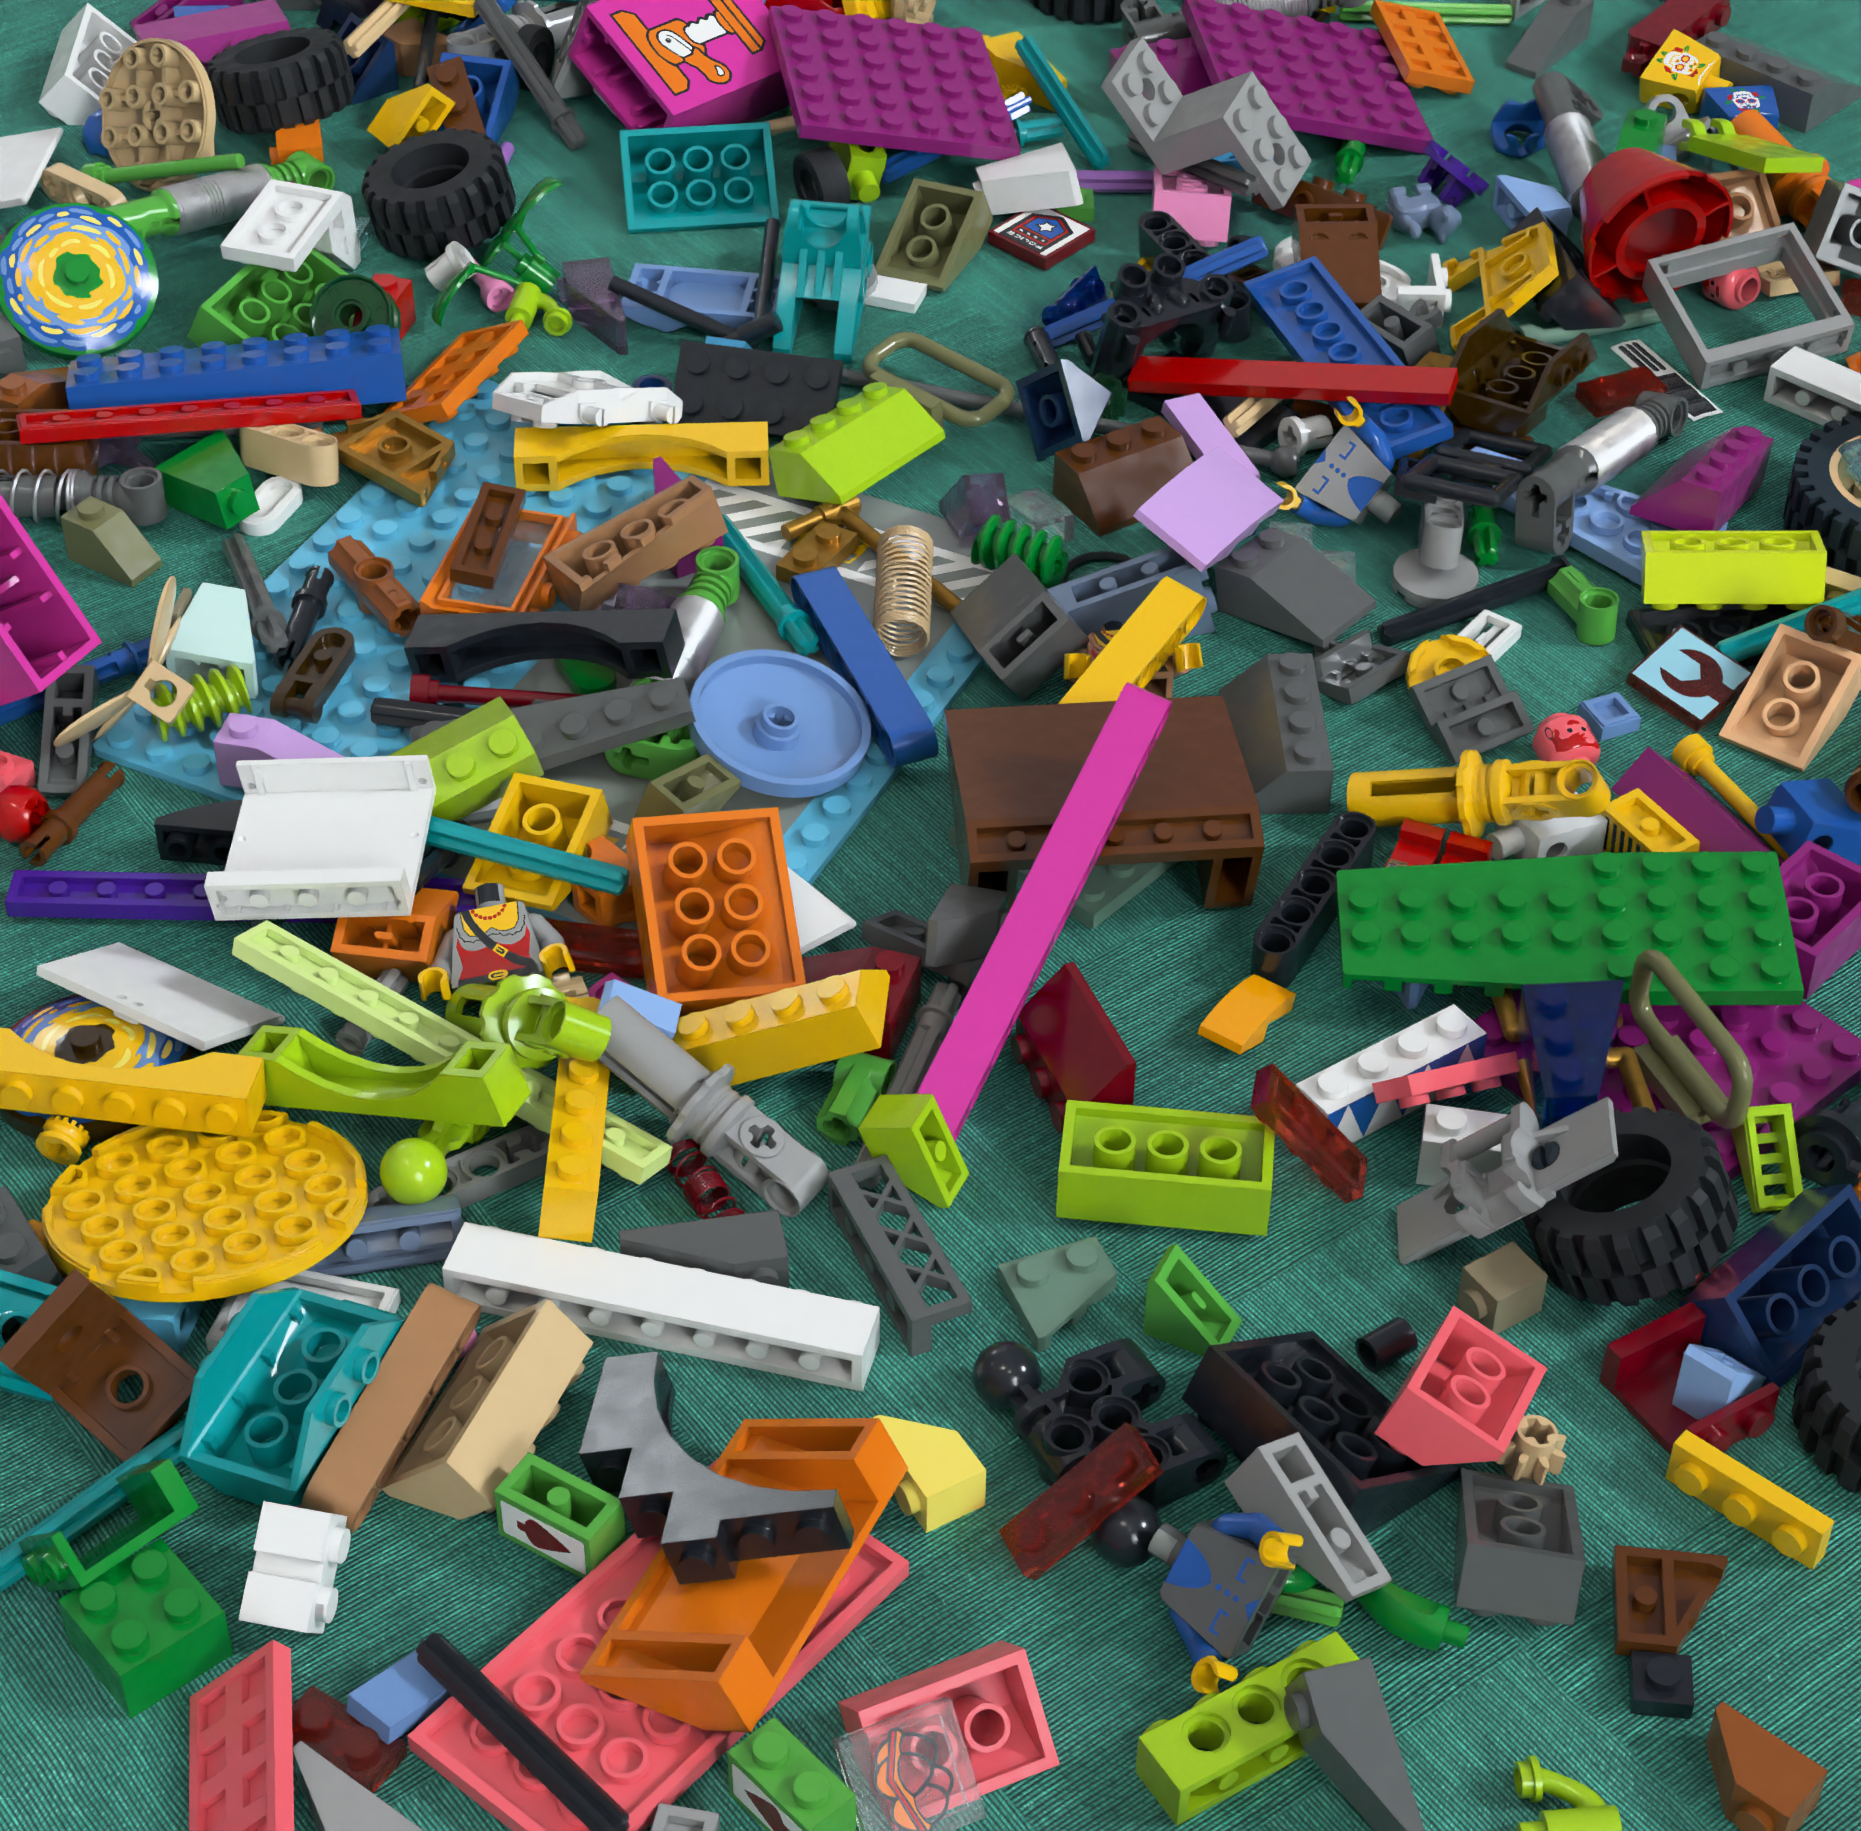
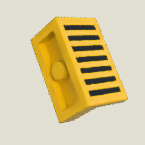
M1639 788L1610 801L1606 809L1600 813L1608 820L1602 852H1699L1700 841Z

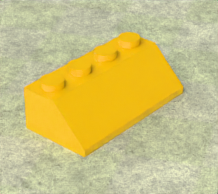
M857 970L842 975L830 976L823 980L793 988H784L755 998L738 1000L732 1004L713 1009L692 1012L686 1016L679 1017L672 1040L710 1072L718 1071L727 1063L735 1068V1074L729 1086L879 1049L882 1044L890 975L887 970Z

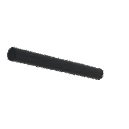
M614 275L609 284L608 290L710 336L722 338L737 331L730 326ZM759 342L750 347L756 350Z

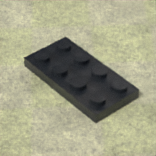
M682 341L673 393L683 401L682 418L676 424L768 421V437L783 438L787 433L801 430L809 425L813 417L827 414L837 407L844 363L842 360Z

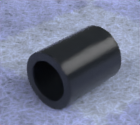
M1401 1317L1393 1318L1361 1336L1355 1342L1358 1358L1373 1373H1377L1409 1355L1418 1347L1417 1336L1413 1328Z

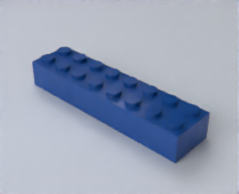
M378 324L369 326L365 329L366 331L349 333L347 329H332L326 331L323 336L308 337L306 333H291L284 336L283 340L267 341L264 337H251L243 340L242 344L226 345L222 341H211L202 344L201 348L185 350L183 346L171 345L161 348L159 352L145 354L141 350L131 349L118 353V356L101 358L99 354H84L78 356L76 361H70L65 386L69 409L75 410L345 389L355 390L361 405L407 401L399 328L390 329L389 325Z

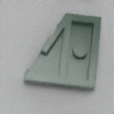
M1093 1236L998 1264L997 1280L1038 1353L1045 1351L1051 1346L1052 1335L1067 1322L1073 1326L1087 1314V1309L1090 1305L1100 1302L1116 1288L1117 1272L1097 1237Z

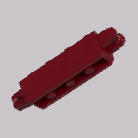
M1667 0L1628 30L1626 54L1622 59L1621 71L1625 73L1630 72L1634 76L1640 77L1673 29L1696 41L1709 32H1716L1721 27H1724L1731 15L1730 0Z

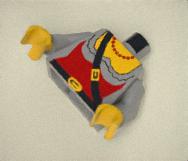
M486 883L474 889L477 909L459 912L454 916V928L445 933L430 968L421 971L417 978L422 1001H427V996L433 992H441L443 1000H450V983L455 992L461 986L471 983L497 986V982L513 974L523 977L533 973L552 980V974L556 969L567 967L571 973L575 971V966L565 945L564 938L541 914L528 913L522 901L506 903L504 886L499 883ZM467 1000V1002H466L465 1005L474 1004V1003H479V1002H478V1001Z

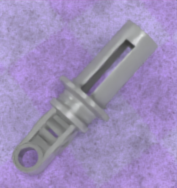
M521 0L514 4L512 14H507L506 16L517 32L526 24H536L548 28L553 34L555 49H558L561 46L578 3L558 2L539 8L538 4L532 0ZM486 24L463 32L451 33L446 38L447 53L509 60Z
M618 995L610 999L597 1012L609 1017L612 1024L608 1045L597 1060L669 1119V1124L673 1123L666 1134V1141L671 1145L687 1136L691 1139L693 1138L694 1142L700 1144V1152L707 1158L714 1157L734 1177L743 1181L761 1196L773 1210H779L780 1215L788 1218L796 1217L828 1184L829 1170L818 1155L803 1147L786 1133L778 1123L754 1106L755 1101L748 1095L740 1097L738 1092L733 1091V1088L729 1086L735 1074V1068L727 1063L718 1071L710 1072ZM768 1133L769 1138L765 1144L762 1140L765 1134ZM746 1156V1157H748L749 1159H748L746 1165L743 1166V1165H742V1161H743L744 1157Z

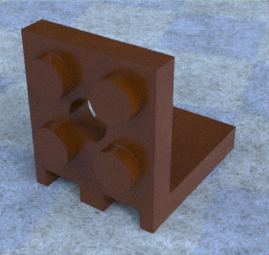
M76 1268L0 1349V1361L11 1371L49 1394L123 1462L170 1430L188 1410L194 1377L198 1372L122 1303ZM140 1375L143 1380V1390L140 1396L133 1402L121 1403L117 1394L120 1383L128 1376Z

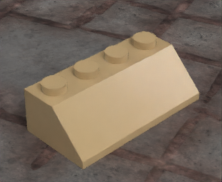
M549 1299L484 1327L478 1336V1341L466 1354L383 1485L382 1490L390 1497L459 1520L483 1511L491 1513L496 1510L494 1490L528 1452L534 1454L536 1446L533 1444L540 1430L547 1426L558 1414L561 1408L558 1401L565 1389L571 1386L583 1373L585 1365L582 1361L594 1342Z

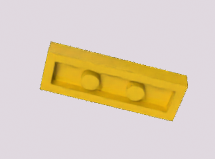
M1685 1430L1673 1443L1665 1478L1677 1485L1681 1491L1698 1498L1725 1515L1735 1525L1746 1528L1773 1545L1783 1555L1794 1558L1811 1570L1824 1557L1834 1520L1688 1430Z

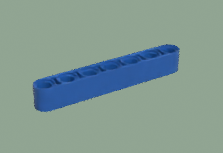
M831 566L791 576L790 587L795 606L805 611L810 617L811 627L819 636L817 644L820 646L819 648L832 670L844 678L863 700L870 716L871 735L890 767L895 768L937 757L938 741L931 720L837 568Z

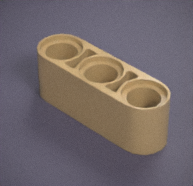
M296 424L238 428L240 460L243 465L312 487H326L339 482L338 440L336 437Z

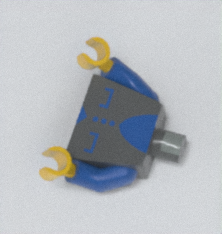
M1222 1513L1216 1519L1197 1523L1192 1528L1189 1536L1170 1524L1164 1523L1150 1541L1148 1553L1171 1567L1160 1589V1597L1170 1606L1169 1615L1194 1664L1191 1683L1193 1688L1199 1693L1207 1695L1216 1692L1220 1694L1218 1689L1219 1678L1231 1682L1236 1680L1238 1676L1237 1669L1232 1665L1224 1663L1223 1656L1231 1659L1250 1652L1300 1558V1555L1288 1548L1290 1545L1301 1547L1303 1545V1537L1297 1534L1286 1533L1264 1513Z

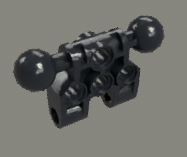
M1132 1339L1116 1340L1067 1358L1059 1386L1043 1393L1039 1391L1042 1384V1371L1037 1356L1026 1346L1016 1341H999L989 1345L980 1352L973 1365L972 1380L977 1395L993 1408L1013 1410L1015 1412L1012 1422L1013 1430L1027 1444L1028 1450L1037 1460L1038 1473L1041 1479L1047 1485L1063 1492L1073 1509L1079 1512L1090 1511L1094 1517L1090 1524V1535L1096 1553L1114 1566L1123 1568L1137 1567L1154 1557L1148 1553V1547L1154 1534L1162 1526L1156 1509L1179 1500L1212 1483L1220 1476L1227 1465V1455L1193 1414L1185 1413L1155 1423H1149L1142 1419L1141 1411L1150 1407L1159 1399L1164 1392L1166 1382L1164 1377Z

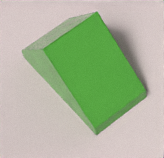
M1176 1243L1167 1248L1147 1282L1143 1334L1204 1356L1209 1345L1230 1343L1243 1320Z

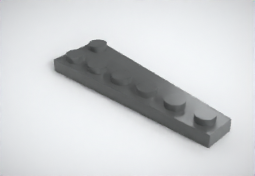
M683 677L510 709L535 750L543 771L696 722ZM456 719L446 721L434 720L424 725L410 728L412 741L415 742Z

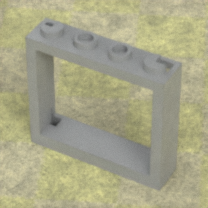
M1794 222L1772 228L1769 227L1765 230L1742 236H1733L1729 239L1707 245H1698L1688 250L1661 255L1647 261L1642 288L1700 390L1769 372L1770 366L1794 346L1820 357L1848 350L1855 323ZM1781 261L1816 321L1707 350L1673 288L1726 275L1735 270L1749 269Z

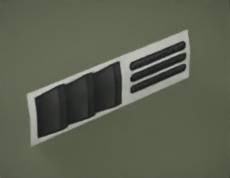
M1640 339L1610 347L1659 392L1685 397L1688 402V417L1692 421L1723 413L1721 409Z

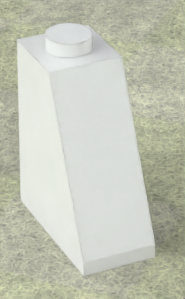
M1062 142L975 168L978 181L972 183L973 190L984 192L992 215L1084 204L1076 169Z

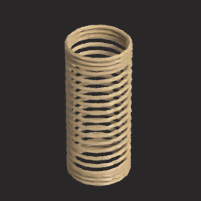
M898 525L882 533L877 542L873 628L890 655L909 657L924 650L930 641L934 546L932 538L924 530L910 525ZM907 534H908V535H912V536L918 537V538H914V537H910V536H903V537H895V538H893V539L888 540L889 538L894 537V536H896V535H907ZM909 539V540H913V541H917V542L921 543V544L924 545L926 548H924L923 546H921V545H919V544L912 543V542H897V543L891 544V545H889V546H887V545L890 544V543H892V542H894V541H897V540ZM898 545H911V546L918 547L919 549L923 550L925 553H923L922 551H920V550H918V549H913V548H909V547L895 548V549L890 550V551H888V550H889L890 548H893V547L898 546ZM906 550H908V551H912V552H917L918 554L922 555L923 558L920 557L919 555H915V554H911V553H897V554H894V555H891V556H888V555L891 554V553L897 552V551H906ZM899 556H910L917 558L919 560H912L908 558L893 560V558ZM897 573H901V574H914V576H907V575L900 576V575H896V574H897ZM895 579H911L915 581H898ZM896 585H912L914 587H899ZM896 590H909V591H914V592H912V593H907V592H902V593H900V592H897ZM895 596H910L914 598H898ZM896 602H911L912 604H899ZM896 607H908V608H912V609H911V610H905V609H904V610H900V609H897ZM891 621L898 624L915 623L917 625H913L910 627H899L896 625H892L888 622ZM884 624L888 627H892L899 630H911L918 627L921 628L912 632H897L890 630L889 628L884 626ZM882 629L896 635L920 634L910 638H897L887 634ZM881 634H883L887 638L897 641H912L918 638L921 639L909 644H898L887 640Z

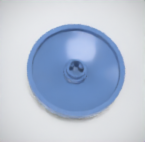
M759 649L741 651L725 656L708 666L699 675L691 691L690 701L696 722L687 725L696 749L701 756L709 753L742 781L740 786L778 797L800 798L816 796L837 789L848 782L858 772L864 762L871 739V721L867 708L856 690L844 678L815 660L779 650Z

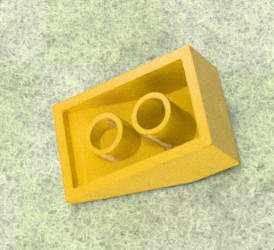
M514 772L488 831L588 858L587 843L600 835L607 838L613 821L602 789ZM475 858L462 886L464 893L475 895L474 889L486 883H499L504 886L506 902L522 901L525 906L553 912L572 891V883Z

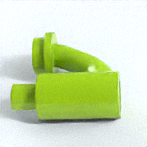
M522 282L516 287L505 314L506 323L523 320L526 328L529 329L537 310H543L545 312L543 324L549 334L562 336L571 329L573 324L571 314L566 309L560 307L552 297L542 293L537 285L531 282Z
M1529 1755L1525 1757L1524 1761L1514 1762L1513 1780L1519 1799L1529 1798L1532 1803L1541 1802L1543 1792L1575 1807L1540 1811L1538 1821L1518 1822L1516 1831H1622L1621 1818L1615 1805H1607L1595 1791L1586 1785L1549 1769L1541 1768L1536 1755Z

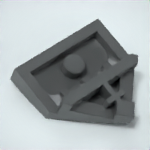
M1369 629L1361 630V632L1344 642L1337 643V639H1334L1324 648L1314 645V666L1319 692L1352 705L1406 673L1411 653L1384 645H1372Z

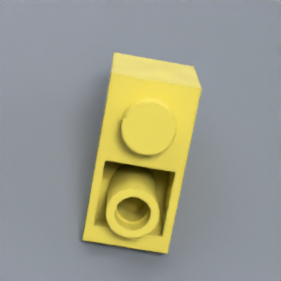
M884 1415L873 1417L881 1420L908 1466V1470L894 1491L898 1505L905 1515H914L926 1533L985 1506L986 1469L957 1431Z

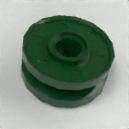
M359 274L340 275L326 282L315 295L310 308V327L314 336H323L326 331L332 329H347L349 333L366 331L367 327L378 324L389 325L390 329L399 328V333L401 330V314L394 298L373 279ZM356 312H362L361 322L357 326L349 328L350 317Z

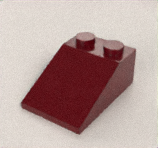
M875 946L802 957L806 984L857 970H887L890 975L881 1048L863 1053L893 1061L921 1000V957Z

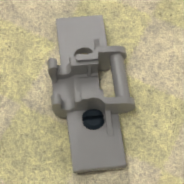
M1606 1097L1542 1130H1539L1538 1120L1532 1108L1527 1103L1520 1102L1511 1108V1114L1459 1141L1452 1138L1441 1144L1440 1168L1449 1175V1178L1397 1205L1399 1261L1403 1265L1413 1260L1419 1261L1471 1234L1475 1238L1481 1239L1541 1209L1548 1201L1556 1198V1191L1615 1162V1159L1618 1157L1613 1102ZM1501 1143V1167L1489 1173L1480 1174L1468 1163L1469 1159ZM1462 1203L1465 1206L1464 1209L1455 1213L1457 1207Z

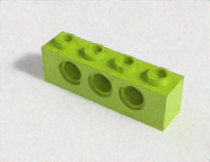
M1337 1631L1317 1642L1309 1640L1302 1643L1289 1657L1270 1667L1260 1666L1255 1668L1240 1683L1220 1694L1216 1692L1209 1693L1199 1699L1192 1709L1171 1720L1161 1719L1150 1725L1138 1737L1136 1774L1176 1826L1307 1755L1308 1753L1302 1747L1298 1731L1292 1730L1286 1719L1284 1711L1285 1687L1303 1672L1360 1659ZM1249 1721L1258 1722L1260 1724H1252L1249 1723ZM1198 1748H1206L1212 1751H1201Z

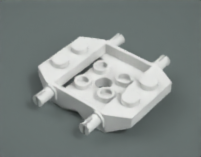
M600 370L511 372L493 391L492 409L511 414L510 420L533 422V427L546 429L558 428V423L595 424L600 427H605L609 423L624 422L663 424V421L670 424H676L682 418L683 401L667 387L633 388Z

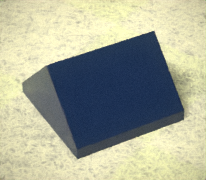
M351 12L337 35L344 41L363 20ZM381 35L360 57L353 59L349 54L347 55L355 85V92L351 103L356 105L399 89L394 43L384 35Z
M1068 359L1057 361L1016 381L1037 461L1052 457L1055 452L1072 447L1077 443L1089 441L1111 395L1110 391Z

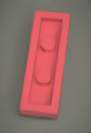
M1516 1051L1372 1083L1377 1104L1397 1099L1399 1108L1403 1109L1430 1103L1428 1092L1434 1091L1436 1101L1467 1094L1464 1085L1466 1083H1470L1472 1092L1502 1086L1500 1076L1518 1072L1520 1068Z

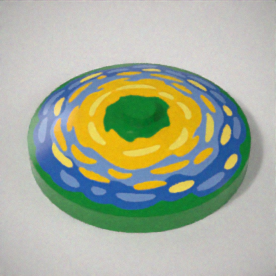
M62 203L47 206L27 215L10 230L0 246V311L18 332L22 340L47 355L65 360H76L78 356L84 354L105 356L117 352L131 344L143 332L153 315L158 295V272L153 254L139 232L126 220L109 210L83 203Z

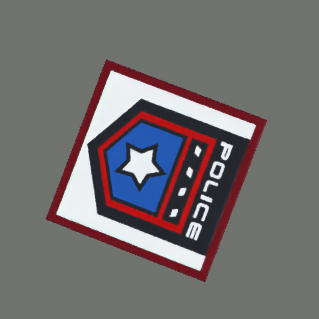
M1055 209L1020 212L988 231V243L1046 271L1095 241L1096 229Z

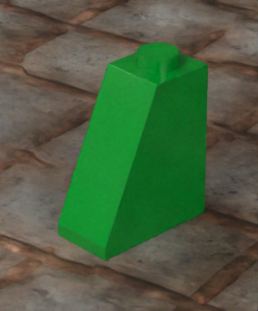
M215 431L155 467V469L162 473L167 505L224 529L231 528L260 510L249 473L224 431Z

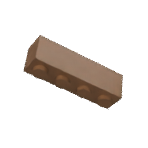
M692 474L542 557L561 602L573 611L596 610L608 598L621 591L634 589L644 578L657 571L672 568L678 563L679 559L695 550H702L711 546L717 538L728 533V529L712 487Z

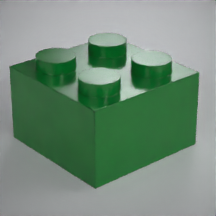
M162 1538L118 1563L83 1588L75 1589L58 1600L70 1645L130 1719L233 1655L225 1612Z

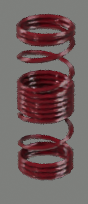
M685 1139L672 1145L670 1162L666 1168L674 1176L676 1184L683 1189L684 1197L700 1219L745 1214L740 1208H735L736 1198L729 1196V1187H727L714 1166L702 1167L706 1163L707 1157L700 1152V1144L694 1142L693 1139ZM688 1148L698 1149V1151L685 1156L677 1167H672L673 1159L680 1152ZM697 1154L691 1162L681 1166L686 1159ZM704 1169H712V1170H713V1171L702 1172V1173L696 1175L698 1172H700V1171H702V1170H704ZM690 1176L685 1185L680 1183L678 1177ZM716 1187L708 1195L700 1197L705 1191L709 1190L710 1188ZM728 1199L733 1201L730 1209L718 1213L715 1217H707L709 1213L720 1209Z

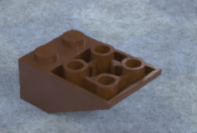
M1295 204L1291 242L1294 262L1316 256L1359 310L1379 294L1382 295L1378 233L1373 205Z

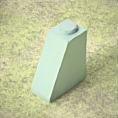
M202 582L180 621V628L166 657L167 669L190 683L191 676L198 673L207 683L208 672L211 669L216 668L225 678L226 667L230 664H235L242 673L249 698L256 699L258 683L246 592L244 589Z

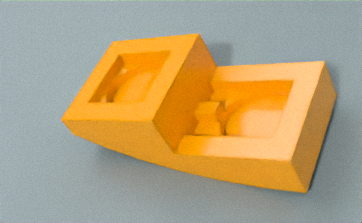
M1253 974L1234 987L1213 1008L1200 1024L1197 1034L1241 1055L1263 1042L1269 1023L1292 1010L1296 993Z

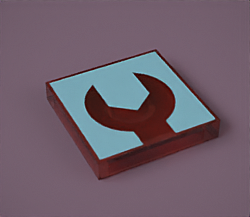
M1681 625L1629 672L1626 684L1699 732L1744 690L1753 672Z

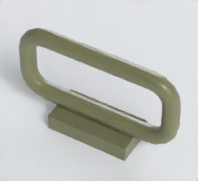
M915 332L892 334L873 347L863 358L862 370L869 379V384L885 382L888 387L905 388L942 429L943 420L967 428L983 426L1007 409L1014 399L1015 390L1012 383L1004 376ZM912 348L996 390L998 395L978 410L964 411L878 367V364L898 349Z
M1647 949L1637 956L1633 966L1629 986V1004L1636 1024L1649 1040L1648 1044L1633 1048L1645 1082L1667 1110L1678 1113L1680 1117L1684 1115L1700 1125L1713 1121L1719 1127L1728 1130L1739 1127L1747 1116L1753 1093L1752 1069L1746 1054L1669 958L1658 950ZM1653 972L1726 1062L1732 1079L1729 1099L1678 1035L1671 1036L1653 1013L1649 999Z

